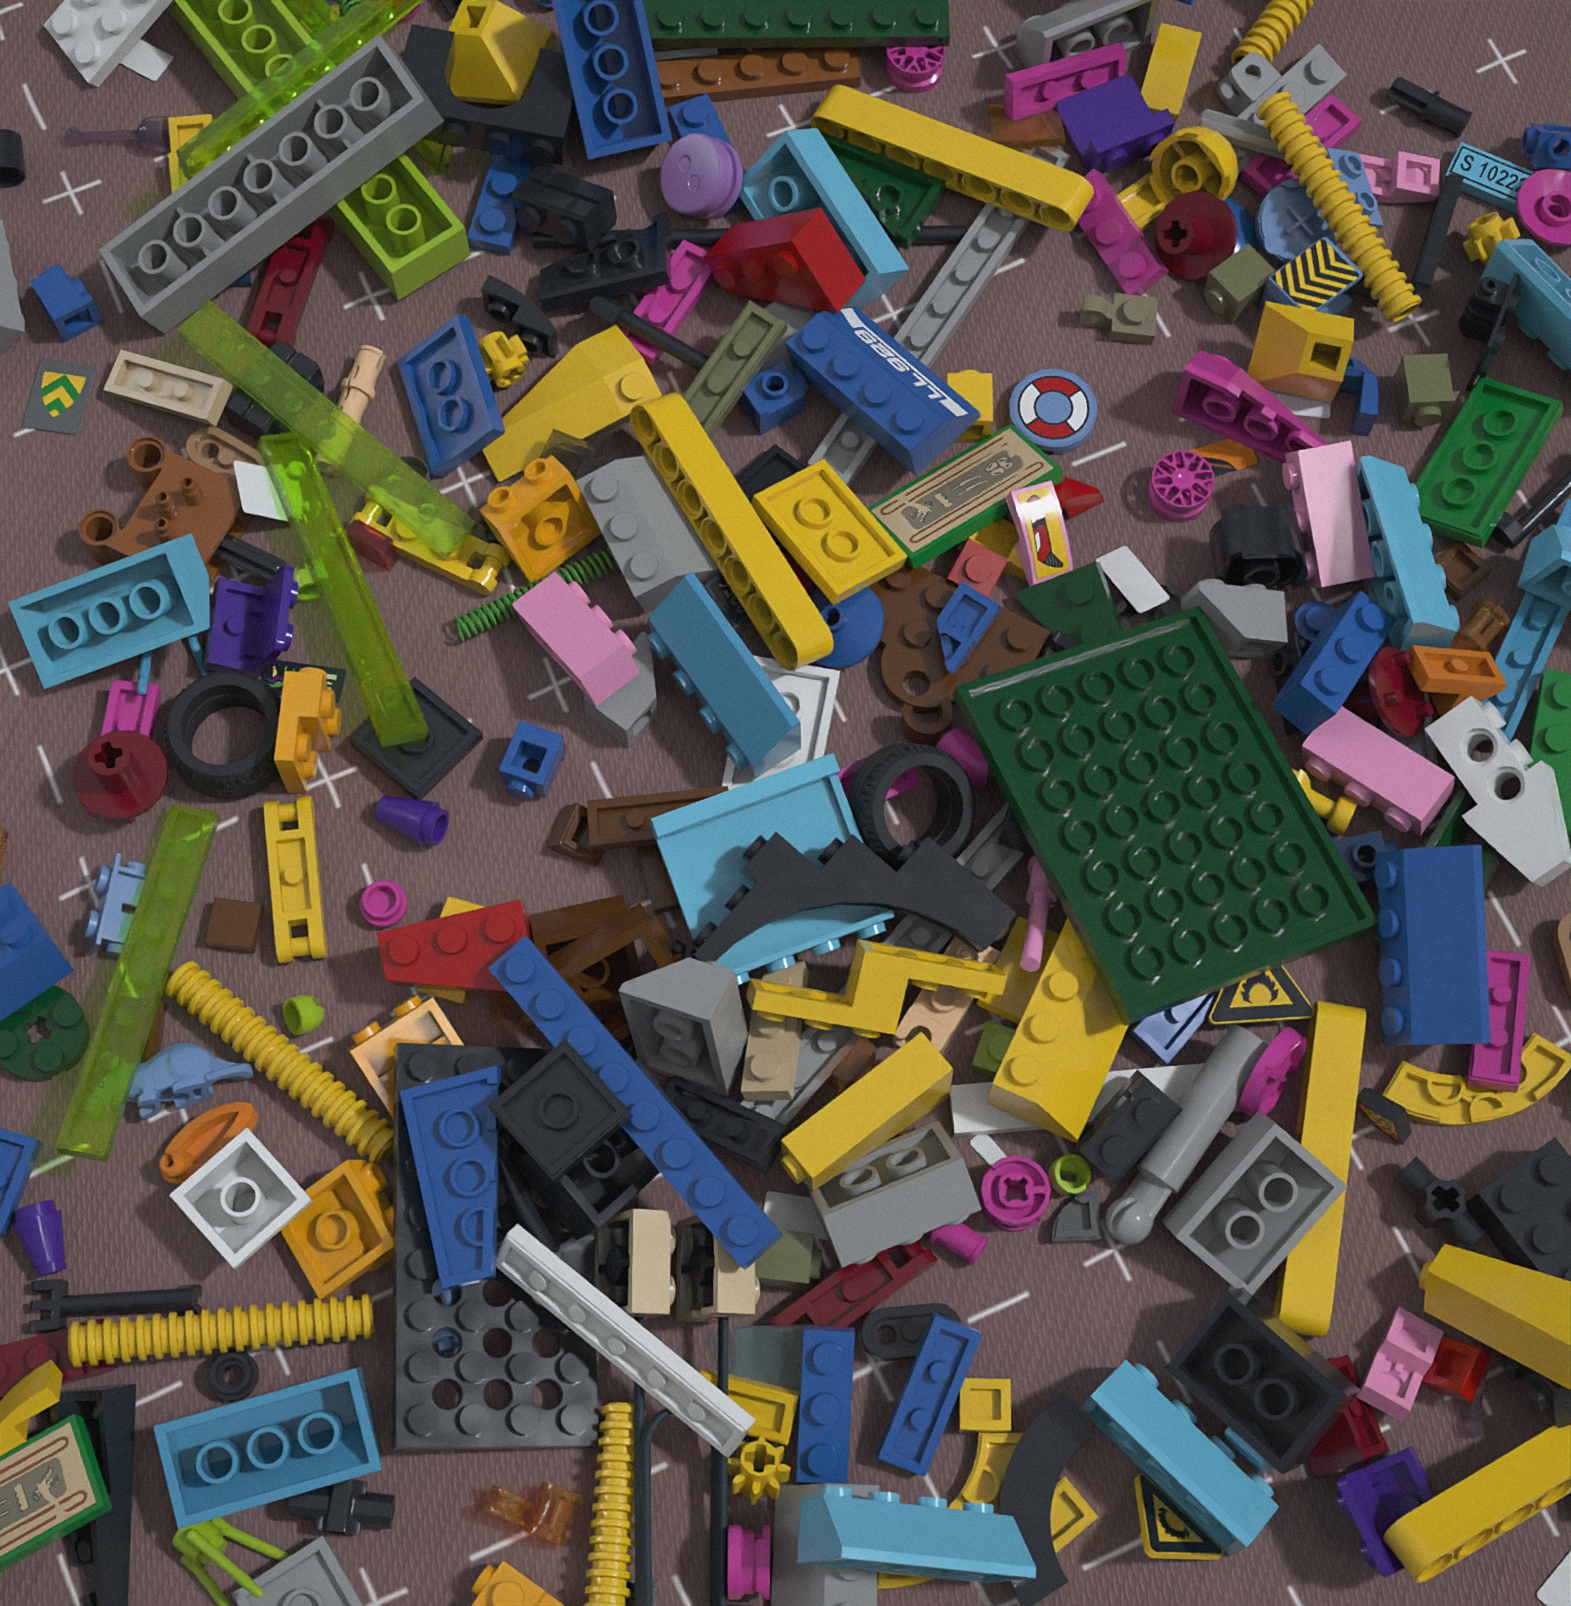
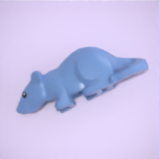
M189 1042L175 1043L165 1047L147 1062L128 1067L125 1061H116L113 1065L112 1073L100 1083L88 1103V1107L102 1112L121 1107L128 1102H137L138 1107L141 1106L139 1109L141 1118L147 1119L159 1114L162 1108L161 1102L174 1101L177 1109L192 1106L213 1096L211 1085L217 1080H247L254 1077L253 1069L247 1063H233L216 1058L208 1050L197 1044Z

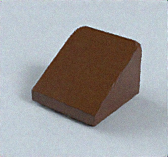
M579 803L564 806L546 843V847L591 866H598L605 850L592 851L589 846L587 808Z

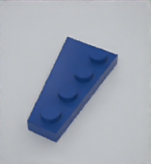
M498 1065L400 1091L441 1286L446 1291L496 1278L500 1121L490 1111L488 1105L500 1095L501 1068Z

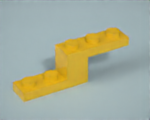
M857 939L845 995L750 978L746 998L752 1010H757L756 1014L764 1019L785 1021L786 1016L805 1019L804 1023L814 1028L830 1030L833 1029L834 1024L852 1027L851 1031L855 1034L869 1038H879L881 1032L896 1035L908 978L912 979L911 983L920 988L939 990L941 984L959 987L958 992L963 995L985 999L987 998V993L1003 995L1007 976L997 964Z

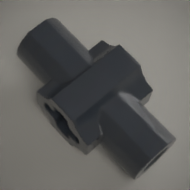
M1417 1156L1393 1178L1415 1201L1416 1212L1414 1217L1425 1229L1430 1227L1442 1229L1459 1248L1467 1250L1487 1232V1229L1466 1208L1464 1197L1467 1191L1455 1179L1444 1181L1437 1178ZM1442 1197L1448 1206L1439 1212L1435 1209L1432 1202Z
M349 1479L290 1496L287 1517L316 1521V1531L360 1536L362 1526L383 1529L392 1528L396 1495L367 1492L368 1482Z

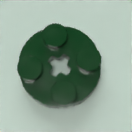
M53 985L0 1021V1064L11 1075L28 1082L48 1081L52 1079L51 1076L58 1075L64 1070L68 1072L75 1067L84 1056L90 1039L89 1023L85 1017L84 1010L76 999L66 990ZM44 1021L45 1027L51 1031V1035L48 1039L40 1038L37 1044H31V1036L28 1034L31 1026H36L39 1022Z

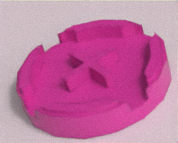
M1288 1027L1283 1029L1263 1052L1246 1082L1239 1103V1110L1242 1113L1253 1117L1260 1110L1267 1115L1275 1107L1286 1091L1285 1087L1287 1085L1282 1083L1287 1080L1285 1074L1287 1071L1291 1074L1295 1071L1297 1072L1307 1045L1304 1036Z

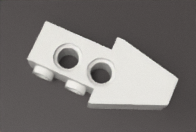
M1470 696L1426 727L1425 731L1477 803L1474 808L1462 815L1466 823L1532 883L1543 887L1571 868V849L1554 770L1542 760L1528 768L1527 766L1533 762V759L1518 739L1510 743L1500 728L1506 722L1496 707L1490 701L1483 705L1473 696ZM1483 740H1492L1494 750L1490 758L1483 762H1476L1474 749L1477 744ZM1518 777L1521 782L1520 792L1513 799L1503 800L1500 793L1502 784L1508 778Z

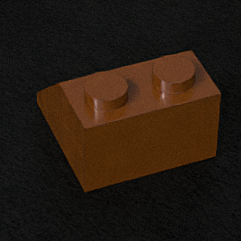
M624 895L529 915L534 944L547 957L627 911ZM634 941L573 975V978L597 1014L622 1009L623 1005L619 994L622 983L641 976Z

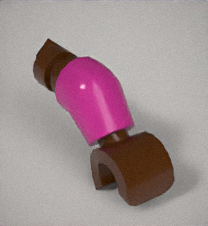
M947 697L939 703L937 716L940 720L933 724H924L918 721L913 714L914 707L904 703L901 731L908 743L932 746L946 751L964 767L974 787L986 788L987 783L998 784L976 740L960 727L952 729L953 708Z

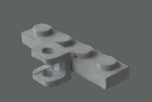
M1317 44L1282 77L1265 57L1257 52H1250L1217 84L1216 90L1220 99L1237 118L1263 125L1265 120H1259L1256 112L1259 106L1272 95L1279 92H1290L1292 95L1291 103H1297L1299 106L1298 114H1305L1345 78L1347 74L1320 44ZM1249 68L1255 69L1258 77ZM1232 85L1240 93V95L1233 91ZM1231 144L1237 156L1238 174L1261 153Z

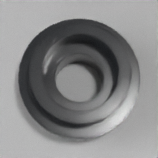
M231 1349L227 1353H220L213 1359L208 1369L207 1379L209 1387L215 1395L223 1400H242L248 1397L258 1384V1365L254 1358L245 1351L237 1352L236 1349ZM234 1367L241 1368L243 1372L241 1381L235 1385H229L226 1382L227 1372Z

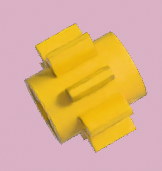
M1491 212L1476 218L1467 226L1470 234L1464 236L1466 241L1462 244L1471 262L1480 258L1486 267L1496 245L1502 239H1517L1521 235L1513 217L1503 221L1498 212Z
M497 331L486 335L477 343L489 381L494 380L498 387L503 388L515 384L525 375L526 368L524 364L529 362L526 355L528 351L518 335L508 340L503 332Z
M761 1435L758 1441H753L749 1444L741 1441L736 1449L737 1458H728V1475L735 1476L732 1482L731 1493L737 1494L741 1492L744 1496L750 1498L751 1505H755L758 1499H763L768 1495L770 1498L777 1500L780 1491L779 1482H788L791 1467L785 1464H780L783 1460L785 1448L783 1446L775 1448L770 1443L765 1442V1437ZM759 1468L762 1469V1472H756L753 1469Z

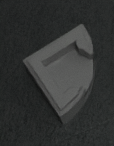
M1098 1190L1079 1194L1062 1208L1054 1221L1050 1244L1099 1243L1101 1241Z

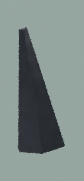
M136 1384L103 1385L60 1391L59 1402L40 1412L44 1430L72 1414L83 1418L113 1508L65 1535L73 1566L83 1567L90 1594L82 1598L84 1606H128Z

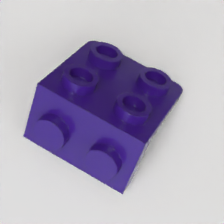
M1129 75L1120 76L1058 101L1055 109L1087 174L1093 169L1101 173L1113 171L1124 164L1144 156H1151L1159 142L1172 133L1175 121L1168 108L1155 114L1150 112L1134 79Z
M283 565L264 588L220 577L217 579L213 588L210 628L207 633L203 663L204 669L218 672L228 671L229 673L231 671L243 672L244 674H250L259 678L269 666L273 667L275 665L277 657L282 651H288L293 637V625L288 624L289 609L294 607L299 589L298 582L293 581L294 567Z
M1413 1446L1336 1479L1340 1489L1335 1492L1338 1505L1349 1521L1355 1520L1363 1537L1359 1541V1545L1364 1559L1372 1570L1378 1569L1384 1578L1405 1568L1383 1541L1385 1532L1398 1519L1437 1496Z

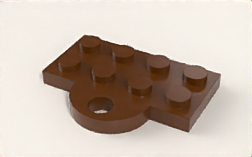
M905 562L904 567L868 586L880 600L885 617L883 634L877 645L878 648L883 650L880 665L883 687L889 697L900 707L903 708L904 703L913 706L914 713H938L939 703L946 697L953 707L956 705L952 694L956 686L1038 659L1049 640L1051 631L1001 607V611L958 671L952 675L946 669L937 627V618L959 585L921 566L914 570ZM910 678H920L927 683L929 689L923 695L913 696L904 690L903 683Z

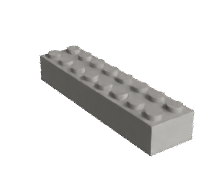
M378 34L99 249V252L140 317L166 334L439 126L444 120L401 57Z

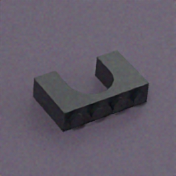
M415 24L411 25L402 60L444 120L439 126L422 138L423 140L444 143L451 147H465L487 151L494 155H508L530 159L537 163H551L563 166L576 110L563 52L540 48L531 86L519 101L498 109L478 108L461 101L448 87L455 62V32Z

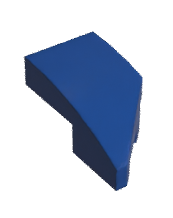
M1349 357L1338 392L1355 395L1351 434L1369 436L1378 416L1376 374L1358 359Z
M964 582L960 583L937 618V627L946 669L952 675L962 666L1001 611V605Z

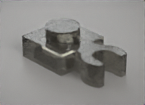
M554 428L539 457L546 459L553 455L571 473L575 482L616 460L610 456L594 458L596 454L594 444Z

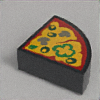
M1364 1087L1357 1096L1356 1102L1359 1109L1379 1130L1403 1145L1412 1133L1405 1107L1371 1088Z

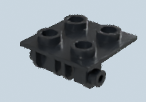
M1517 273L1514 274L1510 284L1499 281L1494 277L1480 279L1476 283L1474 292L1470 296L1464 313L1459 319L1458 327L1464 336L1483 342L1466 386L1468 391H1470L1477 375L1486 377L1494 356H1497L1507 332L1505 327L1508 319H1511L1521 295L1513 292L1519 276Z

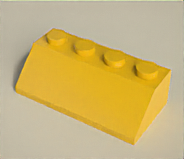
M1069 918L1065 922L994 1078L987 1104L1078 1143L1129 1025L1124 1026Z

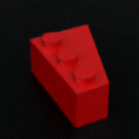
M821 208L732 225L703 257L712 270L714 278L724 288L726 293L838 313L866 280Z
M520 899L376 932L385 978L395 986L485 993L498 996L511 995L488 968L525 935L534 943L528 909Z

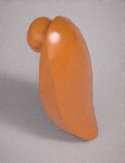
M248 1102L220 1105L203 1112L186 1124L172 1139L160 1158L159 1169L163 1178L170 1183L182 1184L244 1129L248 1128L252 1132L259 1119L258 1112L254 1106Z

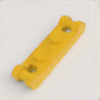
M374 486L370 488L364 498L366 505L363 510L356 512L348 524L350 529L361 537L486 596L491 595L496 587L497 580L495 578L499 571L506 570L512 560L507 549L496 543L489 544L394 499L383 489ZM381 514L392 518L387 527L377 523ZM475 559L483 561L480 569L470 568Z
M312 796L297 797V802L280 804L279 800L264 802L268 866L279 964L295 961V957L312 955L313 959L327 958L328 944L324 924ZM298 821L299 829L282 831L283 823ZM308 924L309 936L292 938V926Z

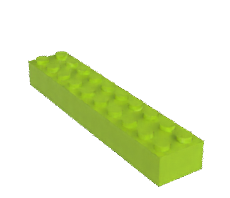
M173 0L166 8L259 126L335 68L281 0ZM404 152L327 210L398 301L471 256L464 225Z

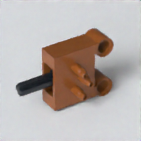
M142 436L135 439L129 445L126 452V460L136 481L141 488L148 492L125 527L122 529L116 515L105 509H94L87 512L78 524V533L91 558L103 565H108L192 533L209 575V588L225 563L267 583L283 565H287L284 560L240 540L256 515L243 511L237 482L167 450L164 443L153 436ZM151 461H159L151 468H143ZM112 533L108 539L96 541L100 535Z

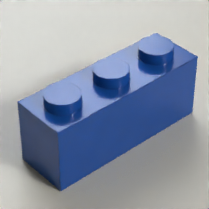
M1362 590L1330 615L1271 706L1305 735L1311 733L1337 714L1393 627L1396 619Z

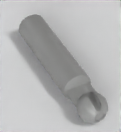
M1236 1024L1230 1025L1178 1103V1106L1183 1111L1145 1152L1136 1166L1139 1173L1122 1198L1116 1199L1109 1206L1105 1215L1106 1229L1109 1235L1123 1245L1132 1246L1142 1243L1151 1234L1155 1216L1169 1195L1179 1192L1239 1102L1246 1082L1255 1065L1269 1046L1259 1037Z

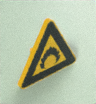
M1282 965L1220 989L1208 1020L1212 1025L1300 1020L1311 1018L1315 1010Z
M1141 1473L1136 1476L1134 1485L1141 1526L1139 1537L1143 1540L1144 1551L1150 1558L1219 1560L1224 1554L1223 1549L1148 1477Z

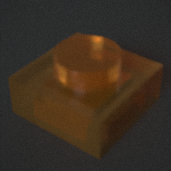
M862 1036L831 1072L830 1085L839 1093H843L876 1067L873 1063L876 1061L877 1048Z

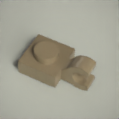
M1114 293L1112 301L1109 303L1103 297L1085 295L1083 307L1080 308L1079 325L1109 328V340L1152 345L1156 331L1158 298Z

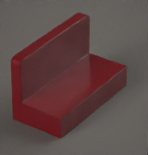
M1348 1355L1327 1360L1360 1389L1361 1383ZM1356 1397L1307 1456L1316 1478L1327 1476L1350 1465L1390 1451L1370 1404Z

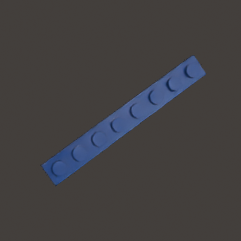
M526 935L488 968L552 1045L556 1048L566 1039L628 1108L633 1117L622 1126L741 1268L746 1270L784 1236Z

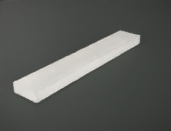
M1205 1063L1108 1072L1086 1125H1092L1091 1121L1137 1070L1178 1105ZM993 1082L951 1085L949 1101L954 1137L1043 1129L987 1104ZM1240 1100L1232 1112H1241L1239 1110Z
M519 1224L507 1233L496 1254V1267L719 1452L729 1458L744 1439L756 1419Z

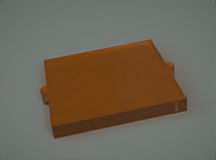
M1005 103L988 104L992 142L1011 149L1025 148L1026 150H1032L1035 147L1065 146L1061 113L1056 108L1017 120H1011L1005 114Z

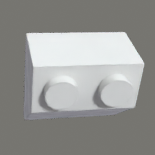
M248 1128L244 1129L169 1195L235 1270L313 1202Z

